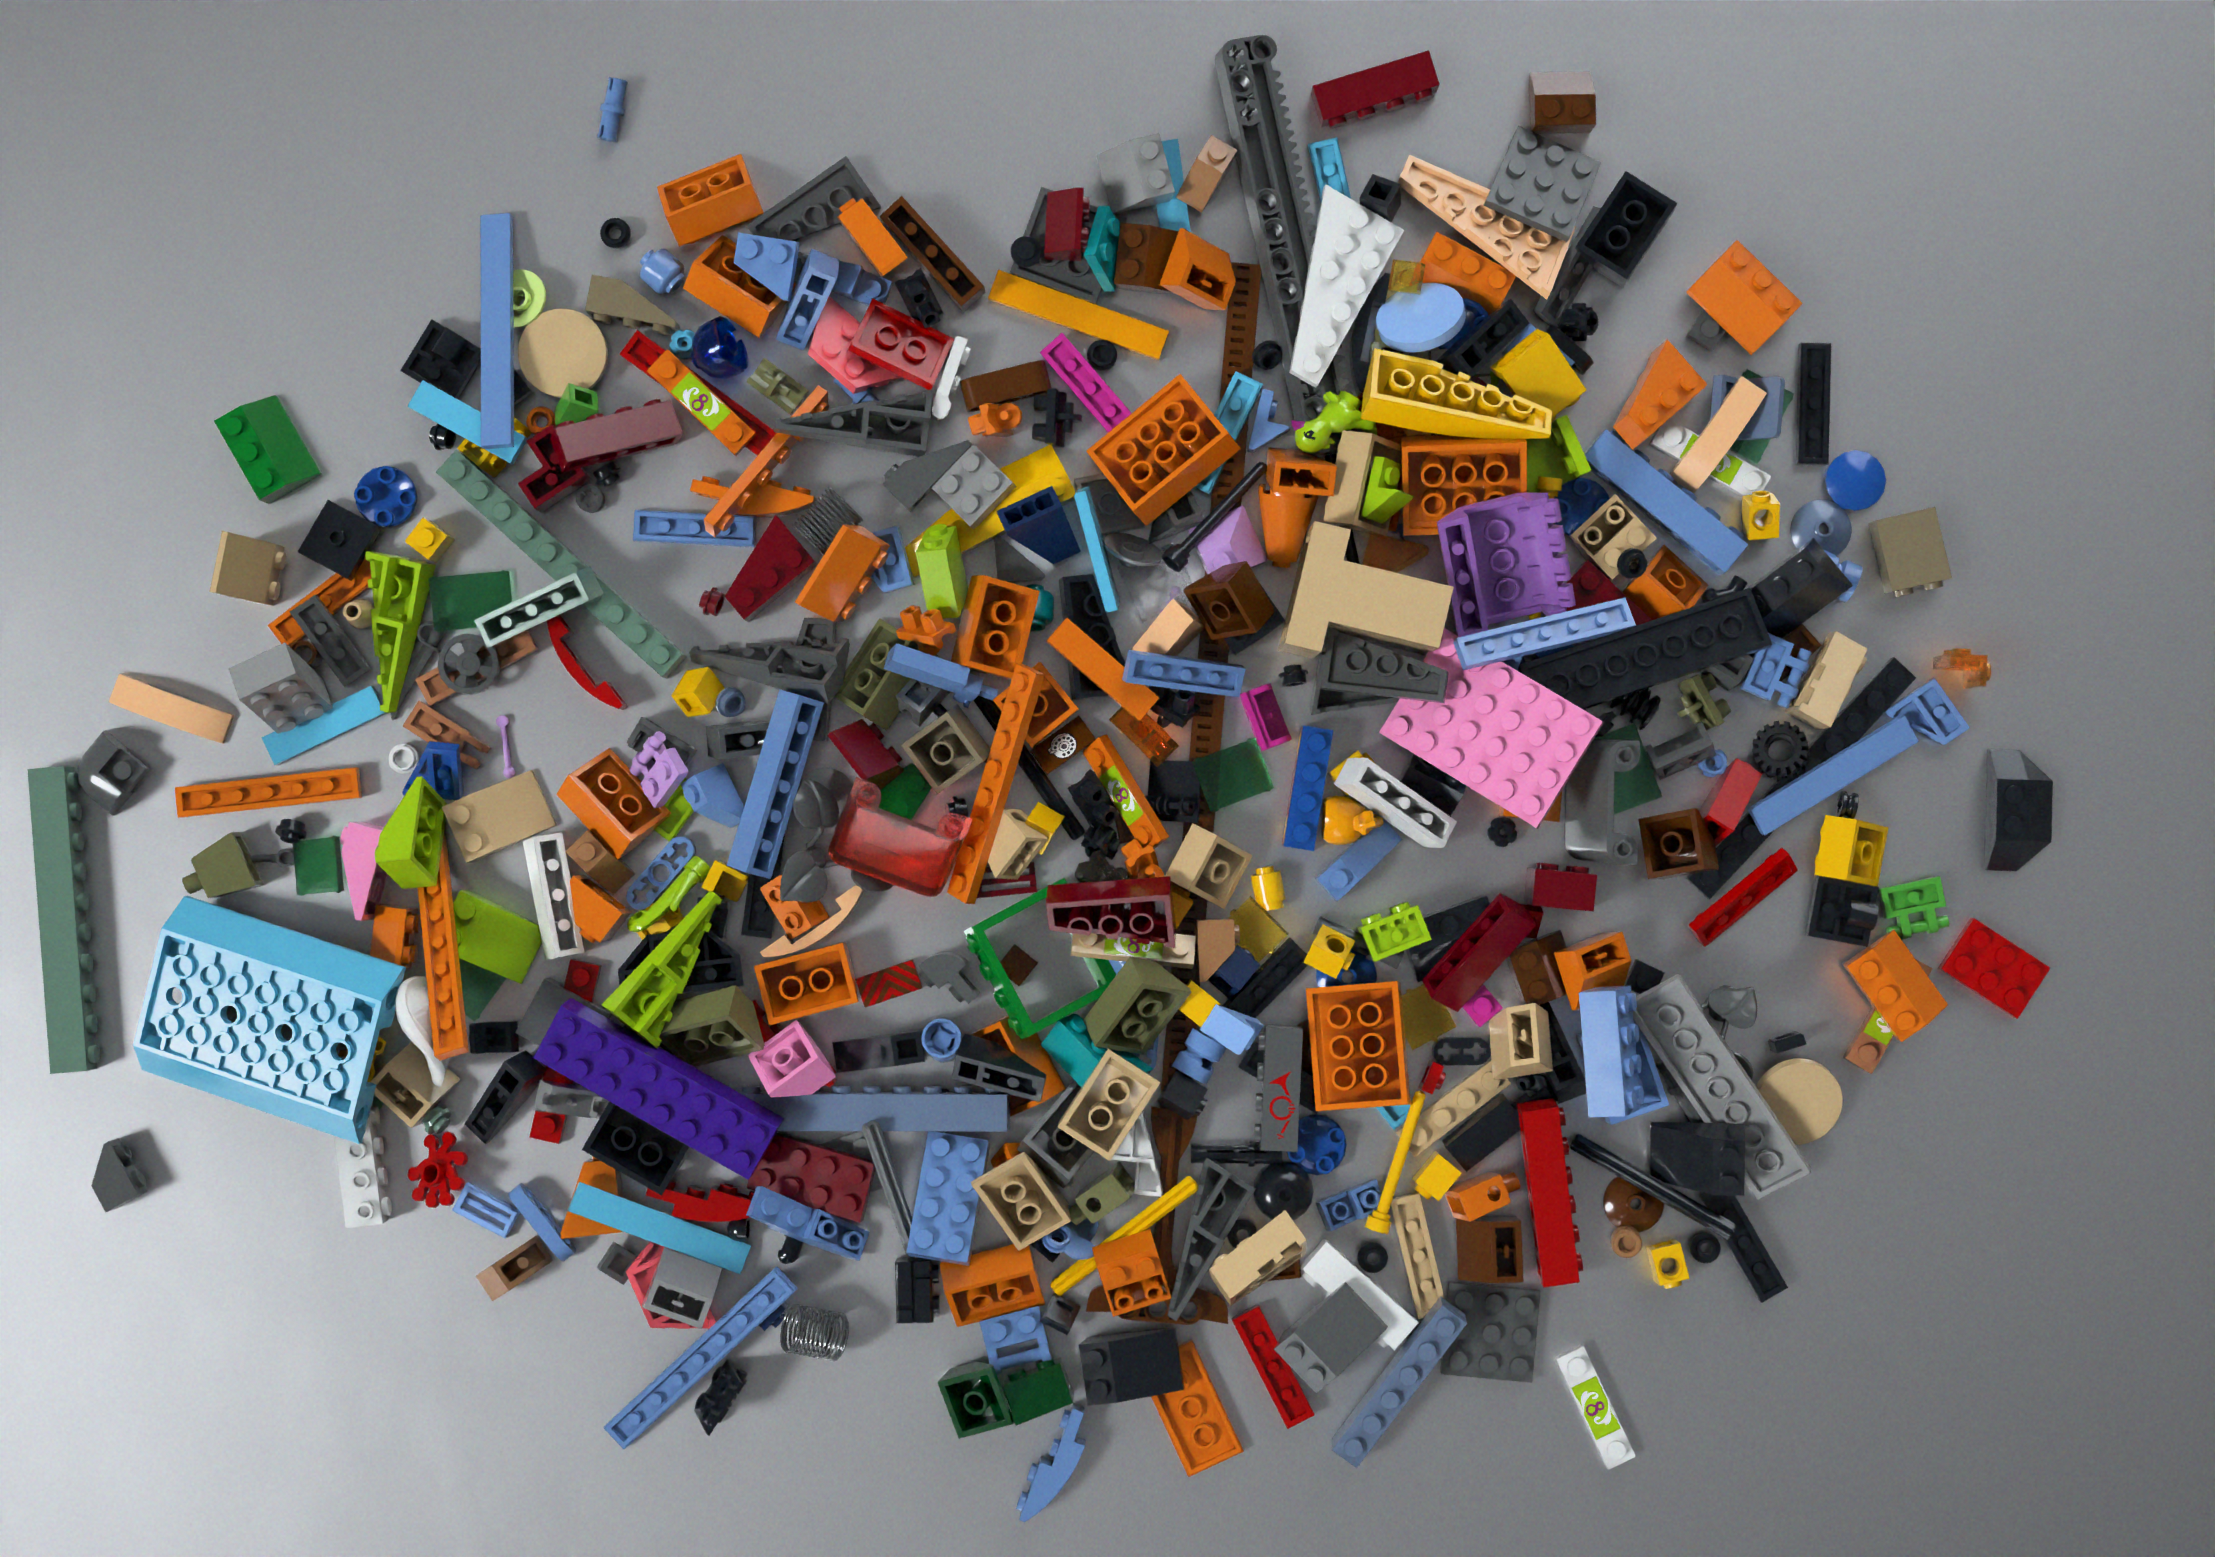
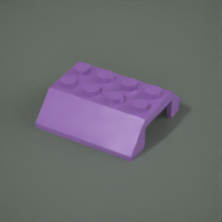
M1515 493L1459 507L1437 521L1448 586L1454 587L1451 605L1458 637L1487 631L1489 624L1538 612H1543L1546 616L1566 612L1567 607L1576 605L1573 584L1563 583V581L1571 579L1568 554H1558V552L1567 549L1563 525H1553V523L1562 520L1558 499H1549L1548 493Z

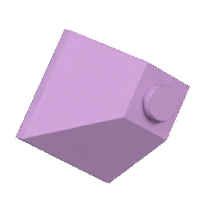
M1244 506L1227 512L1195 546L1207 575L1223 565L1247 561L1250 568H1254L1268 561ZM1197 526L1188 530L1189 535Z

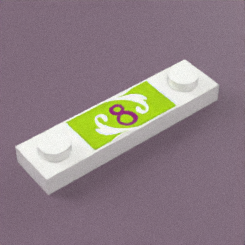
M1668 419L1657 429L1649 445L1680 461L1699 435ZM1727 451L1708 478L1742 497L1744 495H1752L1754 491H1763L1771 475Z
M1581 1344L1555 1356L1554 1358L1607 1469L1609 1470L1636 1457L1584 1346Z

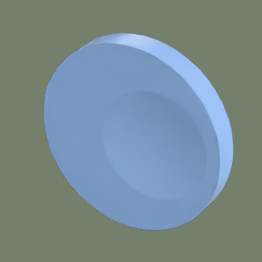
M1421 283L1406 287L1390 296L1385 301V304L1381 305L1377 313L1376 325L1381 340L1388 347L1401 352H1422L1439 347L1451 340L1463 327L1466 311L1461 295L1454 288L1440 283Z

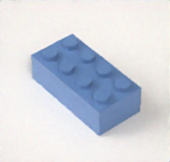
M1631 986L1594 987L1579 992L1588 1116H1627L1641 1109L1640 1104L1644 1103V1090L1638 1083V1073H1641L1642 1063L1640 1055H1636L1635 1042L1639 1041V1028L1637 1024H1634L1633 1011H1636L1637 1007L1636 995L1631 993Z
M928 1131L906 1251L909 1256L966 1266L970 1265L981 1198L972 1187L971 1181L986 1173L990 1151L989 1140Z

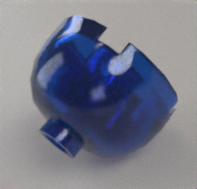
M719 316L704 323L697 329L692 339L691 360L697 369H701L705 374L715 379L724 380L744 372V369L748 367V355L742 339L736 342L732 332L736 331V328L727 318Z

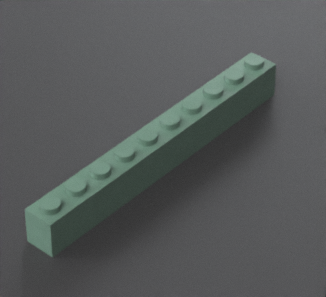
M455 450L436 471L439 476L555 581L588 567L460 451ZM594 572L604 594L582 605L661 677L667 679L687 658V655Z
M70 766L27 769L50 1074L89 1071L97 1069V1063L100 1061V1049L98 1045H95L98 1020L96 1015H93L92 1005L96 998V992L90 978V972L93 970V958L88 951L91 929L89 924H86V911L89 908V900L87 894L84 893L83 881L86 880L87 872L81 858V851L84 849V837L79 831L82 808L80 803L77 802L76 790L80 787L78 773L75 772V767Z

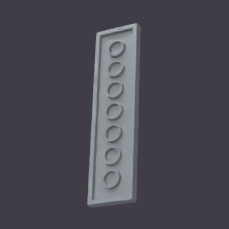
M1679 973L1636 996L1637 1007L1636 1011H1633L1634 1021L1704 1123L1744 1124L1745 1182L1757 1200L1810 1174V1165Z

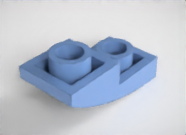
M1376 1179L1354 1186L1316 1203L1326 1231H1333L1357 1219H1364L1369 1214L1372 1215L1373 1210H1377L1382 1192Z

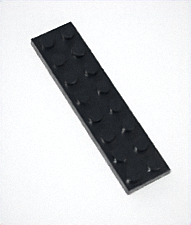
M1748 588L1520 664L1519 672L1585 710L1769 648L1772 642L1751 589Z

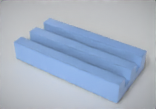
M469 1182L465 1184L452 1211L505 1239L509 1236L510 1230L520 1215V1211L516 1207ZM470 1192L511 1214L510 1218L468 1196V1193ZM465 1202L505 1223V1227L502 1228L462 1207V1204Z

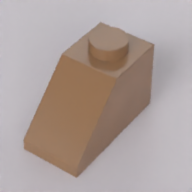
M1211 135L1197 156L1176 198L1202 213L1229 171L1237 150Z
M587 830L565 851L586 874L612 895L635 875V872L621 858L617 860L590 830Z
M1234 919L1194 920L1196 977L1198 982H1206L1235 951V943H1240L1239 925H1234Z
M536 1235L476 1275L490 1299L494 1301L548 1265L553 1259Z

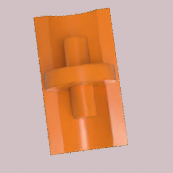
M986 403L979 406L981 413L968 417L973 435L982 434L986 437H1008L1014 435L1012 429H1015L1021 423L1022 411L1013 403H1004L1002 405Z
M914 605L900 612L903 626L896 630L898 639L917 642L919 651L933 656L943 648L942 637L947 633L953 634L956 632L954 623L943 621L940 610L931 609L922 614L920 606Z
M1133 839L1121 848L1122 854L1127 859L1125 866L1130 879L1164 877V872L1159 867L1155 850L1150 844L1143 848L1136 839Z

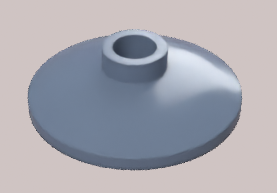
M1814 500L1803 505L1795 513L1791 522L1790 533L1797 550L1814 538L1823 550L1837 556L1847 547L1851 538L1852 527L1849 516L1838 504L1829 500ZM1821 523L1828 526L1827 534H1822L1819 531Z

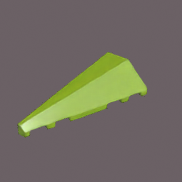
M366 551L365 558L367 561H370L371 570L368 588L373 591L374 608L370 609L375 656L379 657L380 674L377 675V683L382 685L383 704L380 705V711L394 713L398 707L436 564L410 557Z
M709 891L601 1004L620 1022L655 1048H658L662 1041L659 1037L665 1023L670 1022L673 1016L671 1009L678 994H682L700 953L698 946L704 933L709 932L712 924L709 921L717 904L722 902V899L712 891Z

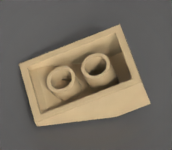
M222 531L210 592L273 606L274 600L278 599L280 593L279 572L284 569L286 564L285 547Z
M533 770L442 806L466 863L481 860L557 826Z
M1108 1048L1058 1123V1128L1110 1161L1161 1082Z
M1025 1152L971 1181L972 1187L1018 1251L1071 1222L1068 1202L1051 1178Z

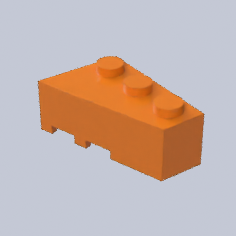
M1668 339L1651 353L1648 359L1649 362L1643 373L1640 374L1632 394L1628 397L1613 425V428L1632 450L1707 386L1706 382Z

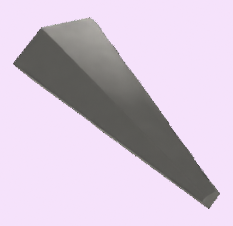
M926 390L919 394L908 396L904 394L887 400H873L830 408L828 411L813 414L809 412L786 419L777 418L775 420L774 432L920 457L925 455L927 449L933 391Z
M840 638L839 643L823 644L821 639L812 641V645H794L792 641L746 643V648L730 649L728 644L719 645V650H701L699 646H694L689 654L691 661L829 704L843 685L850 643L849 639Z
M1207 1157L1203 1163L1167 1316L1175 1321L1178 1320L1225 1243V1238L1256 1189Z

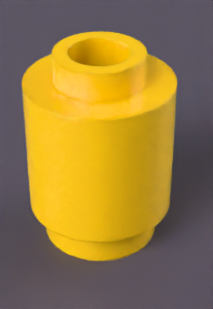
M1273 865L1256 868V874L1251 875L1255 902L1256 905H1259L1260 911L1283 908V900L1286 897L1281 871H1274Z

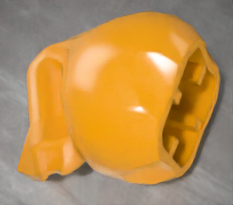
M1336 795L1323 799L1321 834L1322 839L1328 843L1335 845L1354 843L1361 835H1367L1372 829L1379 828L1384 824L1382 817L1373 814L1372 811L1367 810L1363 804L1353 798Z

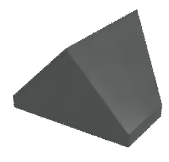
M1191 490L1152 522L1148 538L1149 544L1198 526L1204 520Z

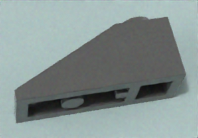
M967 440L905 461L900 466L895 464L883 476L886 479L883 486L911 512L933 490L931 487L973 444Z

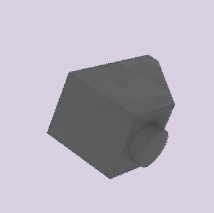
M737 722L705 726L708 756L723 760L760 755L770 722Z

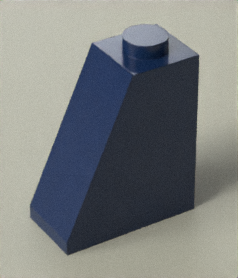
M1053 486L996 511L1007 536L1052 564L1081 552Z

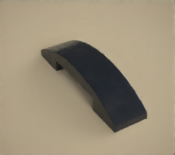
M1385 273L1375 283L1361 307L1354 324L1349 358L1351 378L1357 396L1364 392L1370 362L1361 361L1360 358L1371 308H1380L1382 304H1385L1391 278L1389 273Z

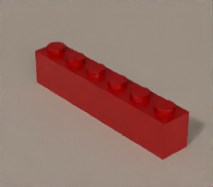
M1554 1098L1517 1103L1538 1278L1543 1288L1579 1283V1272L1583 1271L1581 1254L1576 1253L1575 1243L1580 1242L1577 1224L1572 1222V1214L1576 1213V1203L1574 1196L1569 1195L1568 1185L1573 1184L1570 1166H1566L1565 1155H1569V1145L1567 1137H1562L1561 1126L1566 1125L1563 1107H1558Z

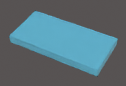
M1087 486L1078 489L1074 494L1104 609L1108 613L1118 610L1120 599L1107 551L1103 545L1104 540L1090 488Z

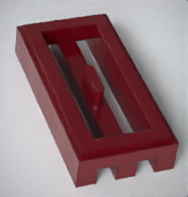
M1030 862L1026 868L1029 869V875H1021L1018 879H982L977 898L1037 892L1034 862ZM990 866L986 867L984 873H991ZM1030 881V887L982 891L983 885Z

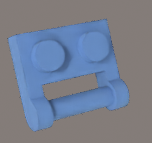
M1039 1306L979 1321L989 1364L994 1366L996 1374H1001L1004 1369L1041 1359L1043 1362L1052 1360L1044 1323L1040 1322L1042 1315ZM1035 1339L1038 1340V1348L1001 1358L998 1357L997 1349Z

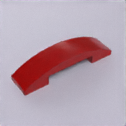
M558 615L547 620L548 631L555 651L576 682L598 700L617 709L624 710L627 708V704L610 682L604 681L599 686L595 683L567 645L565 640L571 637L574 632L563 617Z

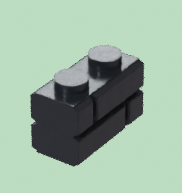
M918 1257L897 1258L895 1261L896 1323L933 1322L935 1314H940V1295L934 1296V1284L939 1283V1265H933V1260Z

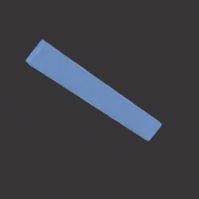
M511 213L480 215L481 447L483 449L514 447L513 216Z
M776 1266L603 1428L623 1449L628 1447L798 1288Z

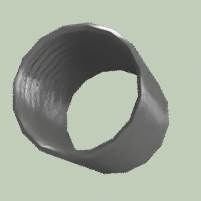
M830 487L825 489L828 496L822 493L824 499L818 497L821 503L815 500V504L818 507L811 504L814 510L808 508L811 514L804 511L808 518L801 515L805 522L797 518L800 524L797 522L792 524L823 556L843 524L853 525L852 523L859 525L858 523L863 521L862 517Z
M799 1304L791 1305L784 1316L781 1326L780 1343L782 1350L785 1353L812 1356L813 1358L817 1357L827 1361H837L842 1356L848 1340L849 1322L847 1316L844 1313H836L826 1309L809 1308ZM795 1308H797L796 1311H795L794 1314H793V1317H792L791 1323H790V1327H789V1346H790V1348H788V1345H787V1328H788V1324H789V1320H790V1317H791V1315H792V1312L794 1311ZM797 1312H798L799 1314H798V1317H797L796 1322H795L794 1334H793V1344H792V1340H791L792 1327H793L794 1319H795L796 1314H797ZM839 1317H841V1320H842V1331H841L840 1341H839V1344H838V1347H837L835 1353L831 1356V1354L833 1353V1351H834V1349H835V1347H836V1344H837V1341H838V1338H839V1332H840V1319H839ZM809 1319H810L809 1328H808V1333H807V1337H806V1340H805L807 1325H808V1321H809ZM836 1320H837V1333H836V1338H835L833 1347H832V1349H831V1351H830V1347H831V1345H832V1341H833L834 1334H835V1322H836ZM813 1321H814V1327H813L812 1336H811V1340H810L811 1328H812V1324H813ZM818 1321H819V1326H818V1330H817V1336H816V1339H815L816 1327H817V1323H818ZM822 1323H823V1330H822L821 1339H820V1342H819V1336H820V1332H821V1326H822Z

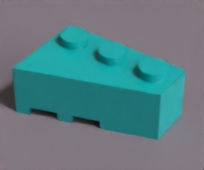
M1076 1013L1057 1021L1041 1043V1046L1080 1087L1083 1086L1107 1051L1106 1048L1094 1046L1083 1018ZM1112 1050L1147 1074H1150L1153 1070L1152 1067L1130 1052Z

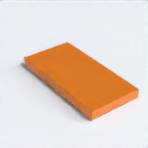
M1192 1339L1178 1345L1185 1389L1151 1396L1188 1477L1244 1452Z

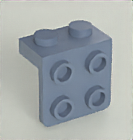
M1714 375L1710 420L1723 404L1724 398L1739 378L1727 375ZM1774 376L1748 379L1767 392V394L1735 441L1778 438L1781 434L1784 378Z

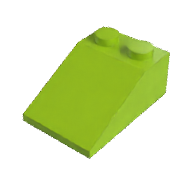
M422 776L416 777L380 833L379 843L375 849L376 863L402 889L437 885L446 821L442 806L447 805V803Z
M468 889L460 890L453 903L459 958L522 984L542 945L539 925Z

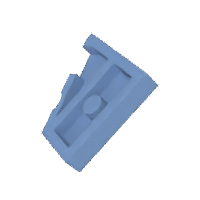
M738 232L734 264L781 299L791 302L800 243Z
M893 526L872 532L890 545L886 552L888 553L886 562L880 569L876 568L871 576L877 586L884 593L915 585L900 527Z
M1935 678L1930 679L1885 711V714L1893 719L1899 715H1904L1912 729L1943 745H1946L1970 728Z

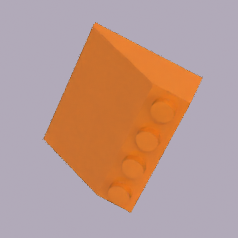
M1179 374L1086 452L1134 514L1147 526L1241 448L1184 377Z
M1449 435L1401 437L1402 492L1414 496L1403 507V536L1439 535L1437 521L1459 507L1515 493H1527L1526 439H1484Z
M1391 981L1306 988L1316 1111L1411 1105L1401 982Z

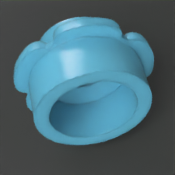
M689 329L674 332L671 336L672 342L669 345L671 352L674 355H679L681 359L691 358L698 352L700 343L696 339L697 335ZM686 341L687 346L683 347L682 342Z

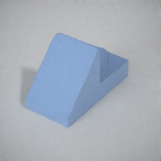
M1216 1004L1200 1030L1235 1054L1240 1055L1244 1049L1249 1050L1264 1025L1256 1018Z

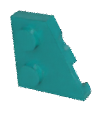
M1098 206L1084 252V257L1104 292L1115 291L1116 289L1114 279L1120 233V222L1113 214L1110 206Z

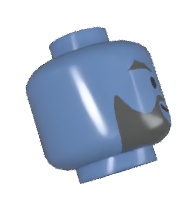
M660 249L656 252L649 250L640 260L642 265L640 278L658 294L666 292L672 294L685 280L683 275L684 265L667 249Z

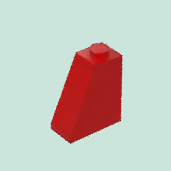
M1738 758L1730 763L1725 772L1720 775L1699 809L1714 838L1715 847L1735 830L1762 776V773L1755 770L1751 764Z

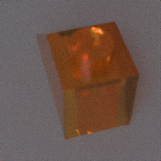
M1368 533L1360 564L1398 573L1427 556L1429 547L1425 544L1388 535L1381 536Z
M1121 707L1109 719L1157 767L1179 747L1168 733L1147 713L1140 721H1137Z

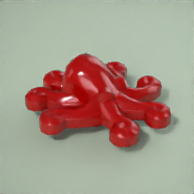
M445 1132L443 1134V1144L440 1148L439 1138L436 1135H427L424 1139V1146L429 1148L428 1158L424 1159L417 1167H411L408 1170L407 1175L411 1181L420 1180L418 1188H415L412 1192V1198L415 1201L425 1200L426 1205L431 1208H436L439 1204L445 1206L452 1205L455 1201V1196L450 1193V1190L460 1191L465 1185L464 1179L458 1176L455 1167L456 1165H466L468 1156L465 1152L461 1151L450 1152L457 1141L454 1133Z

